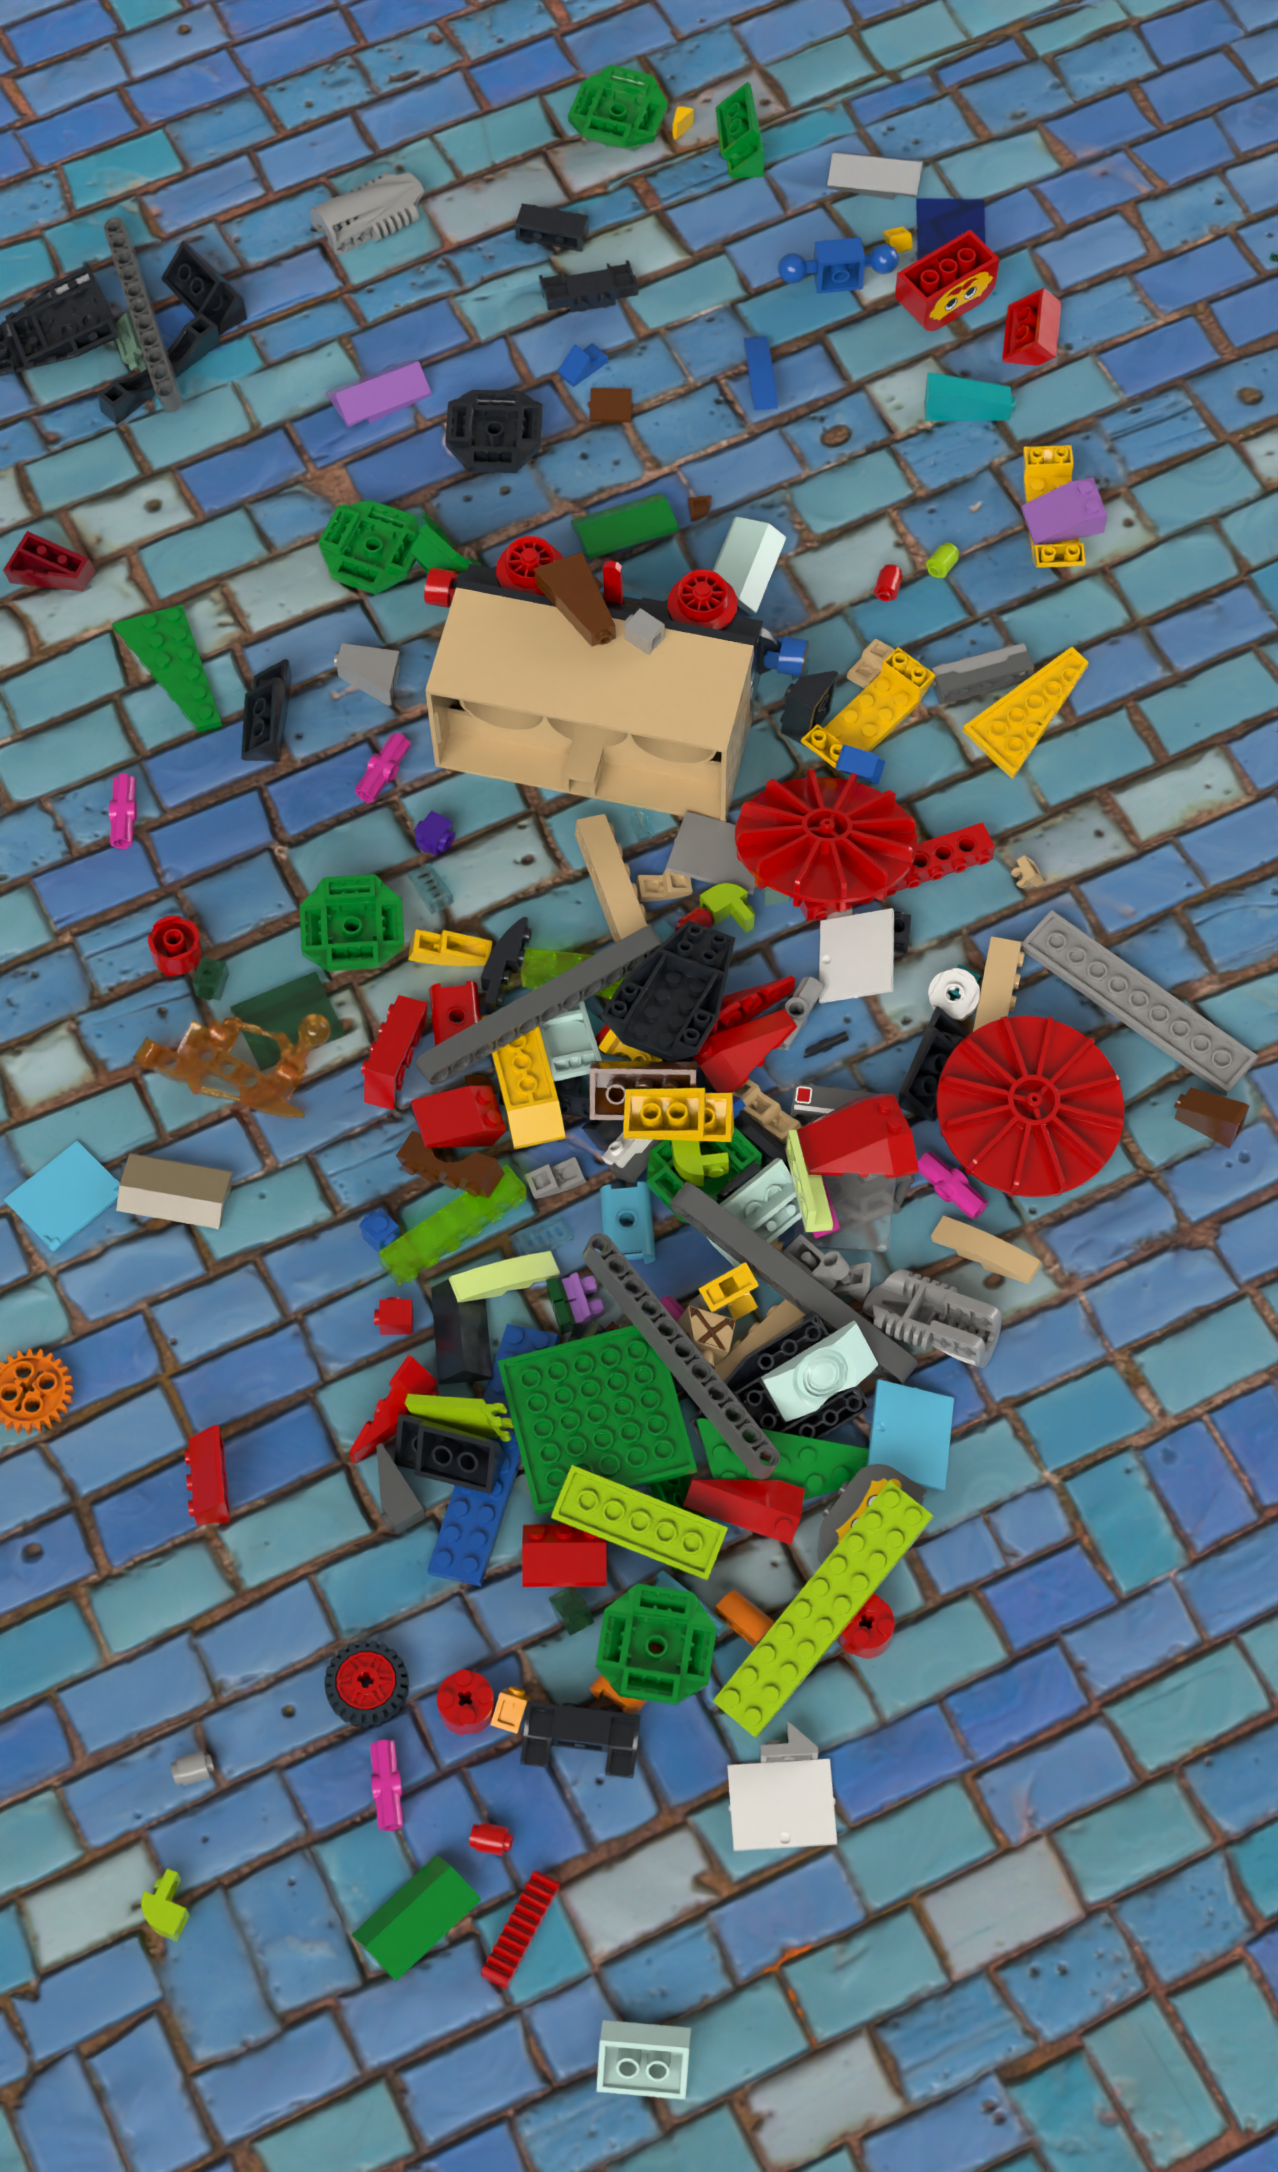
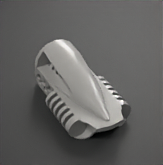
M385 172L379 175V178H373L372 182L367 181L365 185H359L358 189H351V193L347 191L341 196L331 198L313 207L310 210V220L318 232H325V235L328 237V244L334 253L342 255L372 239L377 242L381 240V237L385 238L388 234H393L396 230L399 231L403 227L409 226L410 223L417 222L419 220L418 202L425 191L419 180L410 172L401 175H389Z
M905 1269L895 1271L884 1283L875 1286L867 1295L862 1310L864 1314L874 1320L873 1326L882 1333L885 1332L887 1336L892 1337L894 1335L898 1340L903 1338L904 1342L911 1343L913 1340V1345L918 1347L922 1343V1348L926 1350L933 1346L957 1360L982 1369L992 1357L1001 1329V1313L996 1307L959 1294L954 1286L949 1288L948 1284L942 1283L940 1285L937 1280H932L931 1282L928 1277H923L922 1279L920 1274L915 1273L913 1275V1272ZM966 1325L970 1326L969 1330L965 1329ZM976 1328H980L978 1334L975 1333ZM986 1330L990 1331L988 1339L984 1337Z

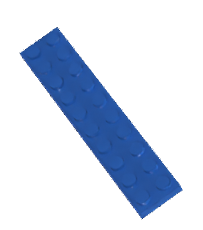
M511 1324L506 1325L492 1369L493 1380L488 1381L483 1397L486 1404H504L507 1413H498L496 1416L501 1417V1419H512L497 1361L556 1346L560 1339L558 1334ZM506 1428L504 1430L509 1432L511 1436L510 1441H502L499 1437L487 1438L497 1441L506 1457L491 1494L454 1486L427 1570L429 1575L482 1586L522 1460L514 1428Z

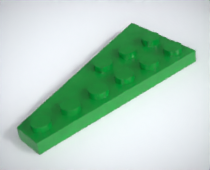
M182 604L112 623L113 630L122 637L127 647L136 654L140 663L159 686L163 687L168 697L177 704L182 714L198 733L222 726Z

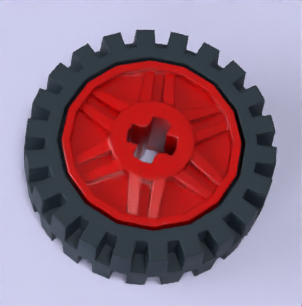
M363 1640L359 1641L357 1645H354V1643L349 1644L346 1650L342 1648L338 1651V1656H334L331 1659V1664L326 1669L325 1693L330 1707L337 1716H340L341 1720L346 1723L350 1722L355 1727L362 1725L363 1728H369V1725H374V1727L381 1726V1722L385 1721L387 1723L391 1721L393 1715L397 1716L399 1714L400 1708L404 1707L406 1697H408L409 1679L404 1662L395 1650H390L388 1645L383 1643L379 1645L377 1641L370 1640V1643H366ZM365 1680H371L372 1684H369L368 1688H363L362 1683L365 1684Z

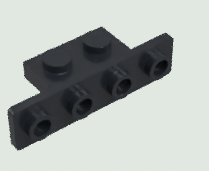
M582 1076L554 1081L561 1114L590 1118V1095L579 1094ZM500 1089V1090H499V1104H500V1105H504V1101H503V1097H502V1093H501V1089Z
M741 1110L734 1119V1126L762 1154L761 1161L766 1167L773 1160L779 1158L782 1159L791 1174L784 1150L786 1147Z

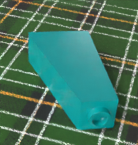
M927 373L924 399L925 421L1010 420L1011 411H1015L1016 399L1015 396H1011V387L937 373Z

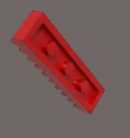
M536 1870L532 1872L524 1892L521 1893L513 1913L510 1914L503 1932L499 1935L492 1953L488 1956L487 1962L482 1968V1978L506 1990L508 1989L561 1887L560 1882Z

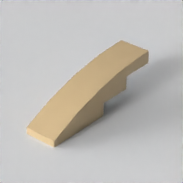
M705 1078V1082L712 1087L707 1078ZM750 1079L732 1093L733 1096L742 1098L746 1107L742 1110L783 1145L787 1143L788 1130H797L801 1127L799 1121L783 1112L780 1104L760 1091L759 1085Z
M946 1216L941 1218L931 1235L934 1243L955 1249L958 1256L981 1263L983 1269L1026 1284H1030L1042 1264L1039 1259L989 1233Z

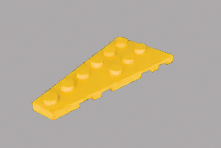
M1070 647L965 724L963 732L1013 780L1088 668L1089 662L1073 647Z

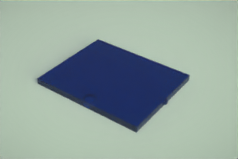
M916 198L917 261L968 230H971L986 245L984 199Z

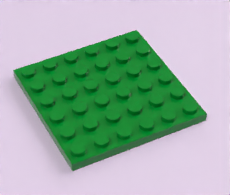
M635 1325L497 1361L536 1515L554 1510L572 1465L631 1489L697 1472L671 1372Z

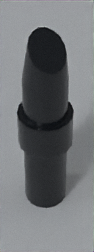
M844 1031L830 1038L818 1041V1043L805 1049L803 1058L827 1052L833 1047L849 1041L847 1033Z
M755 1162L751 1163L740 1174H736L717 1194V1198L725 1199L755 1175L760 1170V1167Z

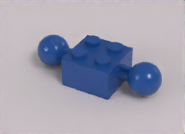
M861 237L823 240L815 242L814 260H805L799 254L790 253L780 260L778 272L780 277L787 283H798L804 279L806 274L813 273L817 294L863 289L864 268L872 267L879 274H889L896 269L899 263V255L896 249L888 244L878 245L872 250L871 254L864 255Z

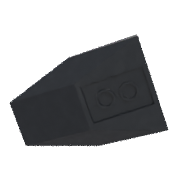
M810 1311L746 1355L724 1380L730 1391L761 1429L820 1439L871 1408L859 1385L839 1391L829 1397L814 1412L789 1421L783 1419L761 1377L829 1336L820 1318L813 1311ZM700 1409L689 1423L701 1441L695 1419L700 1417L708 1418ZM726 1416L730 1421L735 1422L731 1417Z

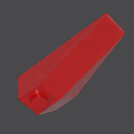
M789 976L724 995L718 1021L708 1038L748 1023L793 993L795 978Z
M783 1009L710 1036L706 1039L698 1055L692 1057L717 1093H733L749 1080L748 1075L756 1066L761 1067L765 1063L764 1057L772 1049H778L797 1028V1025L787 1011Z
M409 1354L389 1382V1385L392 1386L386 1399H380L375 1406L377 1407L374 1412L375 1419L373 1422L369 1420L365 1423L349 1451L351 1462L358 1463L374 1451L377 1445L383 1444L397 1433L398 1414L411 1415L405 1405L408 1394L439 1396L437 1380Z
M692 1479L683 1506L791 1545L801 1518L805 1489L780 1480Z

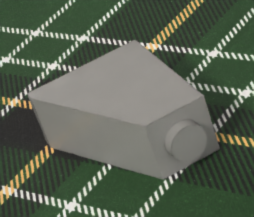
M341 643L340 651L336 652L334 656V667H337L338 677L386 705L392 704L401 666L399 651Z

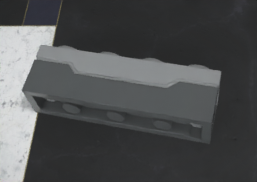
M1024 643L1009 645L997 651H987L971 658L964 657L956 662L937 665L931 669V672L936 675L931 685L939 704L943 705L1023 683L1033 675L1034 665Z

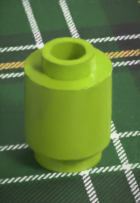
M944 543L938 546L926 562L930 575L938 578L946 577L958 561L959 551L956 546L951 543Z

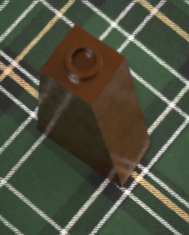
M582 552L534 568L535 582L538 588L592 647L599 644L605 645L611 640L616 639L615 623Z

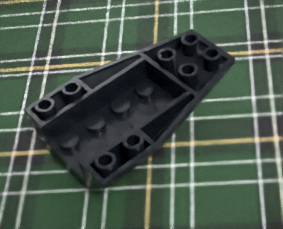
M688 920L622 980L601 1014V1018L624 1045L655 1057L675 1062L698 1055L719 1018L735 937Z

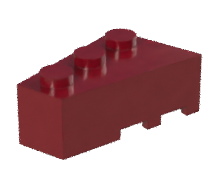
M27 531L4 567L3 572L9 583L84 591L95 570L89 558Z

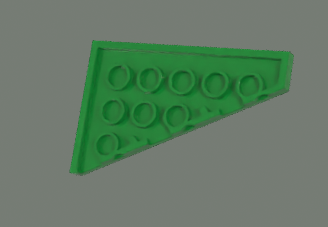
M701 1417L695 1419L712 1479L780 1480L805 1489L803 1500L840 1490L846 1481L851 1482L855 1475L866 1467L868 1463L869 1448L761 1429L778 1450L780 1461L768 1478L758 1479L749 1472L709 1419ZM744 1438L746 1442L751 1443L749 1439ZM760 1459L761 1462L768 1465V1463L765 1460Z

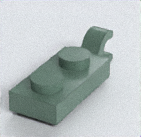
M125 313L116 322L120 332L119 338L116 339L123 363L129 364L131 371L138 367L141 373L147 369V365L141 357L143 352L131 314Z

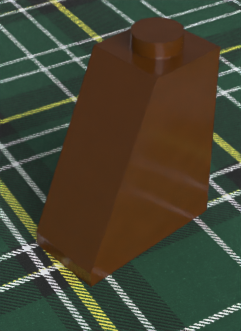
M1190 1087L1186 1095L1180 1094L1174 1105V1108L1177 1109L1174 1119L1230 1149L1243 1128L1250 1105Z

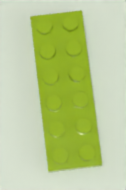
M573 1465L570 1468L551 1515L552 1519L706 1581H708L728 1527Z

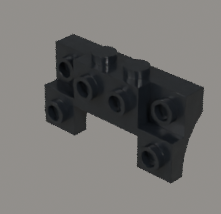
M625 260V264L610 266V263H607L604 270L565 276V283L561 271L558 272L557 276L543 278L542 275H539V283L547 310L569 307L570 313L613 306L616 305V299L638 295V283L636 276L632 272L629 260Z
M528 1701L520 1765L549 1768L551 1748L556 1746L607 1753L605 1775L633 1779L641 1715L610 1712L607 1708L601 1706H592L591 1709L579 1708L578 1704L569 1702L563 1703V1705Z

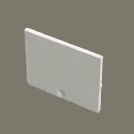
M892 908L820 921L819 982L824 986L819 996L820 1003L893 992L894 910Z
M830 1759L727 1765L730 1796L728 1809L731 1811L734 1851L837 1845L834 1812L835 1799L833 1798Z

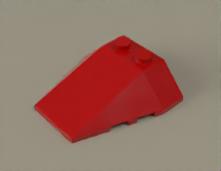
M878 1093L856 1098L797 1129L806 1170L809 1175L843 1176V1173H859V1177H868V1174H885V1178H897L918 1173L919 1169L912 1131L894 1094Z

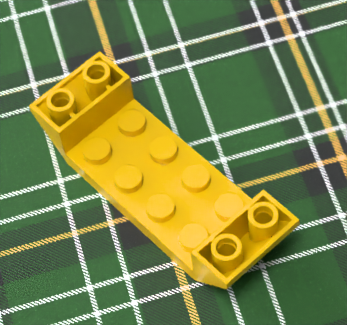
M1071 445L1024 447L1023 485L1025 503L1072 482L1074 463ZM1029 532L1032 562L1037 568L1085 566L1084 545L1080 543L1079 538L1034 546Z
M896 648L882 662L881 674L824 728L817 724L801 739V743L834 768H836L843 745L871 752L918 707L936 675L902 649Z
M537 1027L492 1053L508 1116V1126L514 1149L566 1138L557 1092L540 1028Z

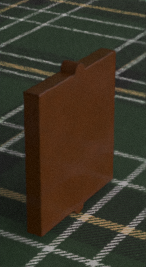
M591 388L590 402H588V408H590L589 421L631 423V409H633V403L631 402L632 389Z

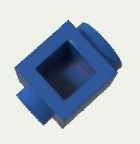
M381 1209L377 1212L367 1213L359 1225V1228L362 1230L363 1239L381 1256L393 1248L401 1239L399 1225Z

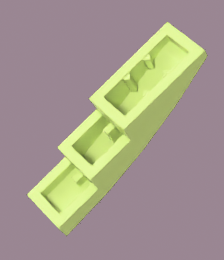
M551 1251L478 1267L453 1275L449 1278L457 1301L465 1302L502 1296L509 1290L528 1288L534 1282L557 1278L560 1272Z

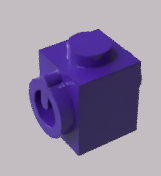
M431 810L424 821L418 822L414 830L416 845L419 849L436 856L441 851H447L451 847L456 835L453 831V821Z

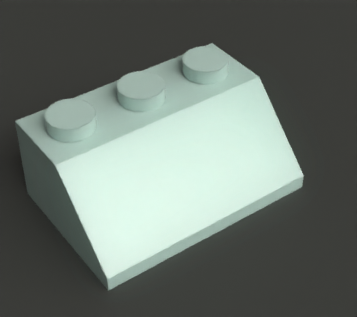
M603 2020L596 2092L685 2099L691 2028Z

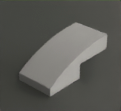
M576 1157L553 1167L547 1164L525 1174L535 1199L561 1193L587 1182Z

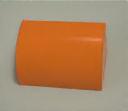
M736 1589L730 1591L715 1606V1614L754 1648L775 1624L773 1619Z

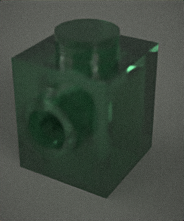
M201 957L193 981L196 996L204 1000L215 999L220 1001L229 976L226 962Z
M567 1587L548 1598L555 1617L569 1636L594 1623L588 1604L575 1587Z

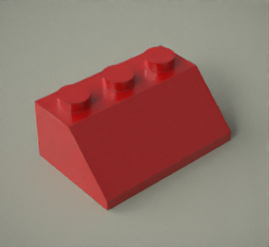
M1044 287L1008 305L1002 354L1003 362L1039 366L1056 358L1061 301Z
M213 1425L189 1438V1448L184 1449L185 1463L190 1465L191 1474H186L187 1489L192 1491L193 1500H188L189 1516H194L197 1526L230 1522L225 1447L219 1425Z
M567 1524L523 1525L522 1587L607 1586L606 1540Z

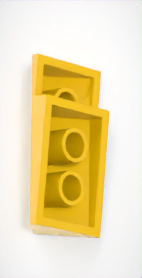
M705 1088L625 1089L624 1139L731 1142L734 1133L732 1093H706Z

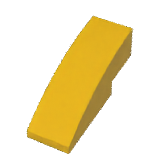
M416 929L410 939L408 960L443 966H485L491 953L492 941L443 930L441 934Z

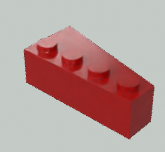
M398 995L395 1003L390 1004L387 1011L386 1023H381L378 1032L379 1038L377 1041L374 1040L372 1042L369 1060H364L361 1068V1074L364 1075V1103L394 1111L397 1103L395 1100L396 1090L401 1091L403 1087L405 1070L410 1068L414 1047L417 1048L427 1022L428 1002Z

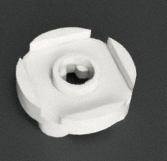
M953 968L945 972L942 971L933 978L929 986L928 994L933 1009L935 1010L936 1006H940L954 1020H965L978 1007L980 987L974 976L966 970ZM960 989L959 994L961 997L951 1001L948 994L949 990Z

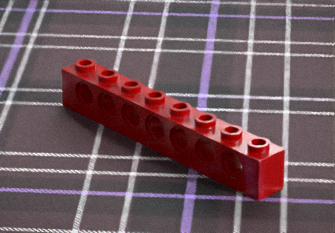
M981 822L917 844L916 858L909 876L904 877L896 885L888 889L887 897L894 895L897 891L906 888L912 889L921 883L930 880L936 881L944 875L953 872L960 873L968 867L977 864L984 865L992 860L995 845L984 823ZM962 849H967V850H970V851H969V852H965V851H962ZM938 857H945V858H947V859L942 860V859H939ZM873 896L863 900L846 902L845 911L858 904H868L876 898ZM803 900L799 906L806 922L821 920L827 915L838 911L836 903H818Z

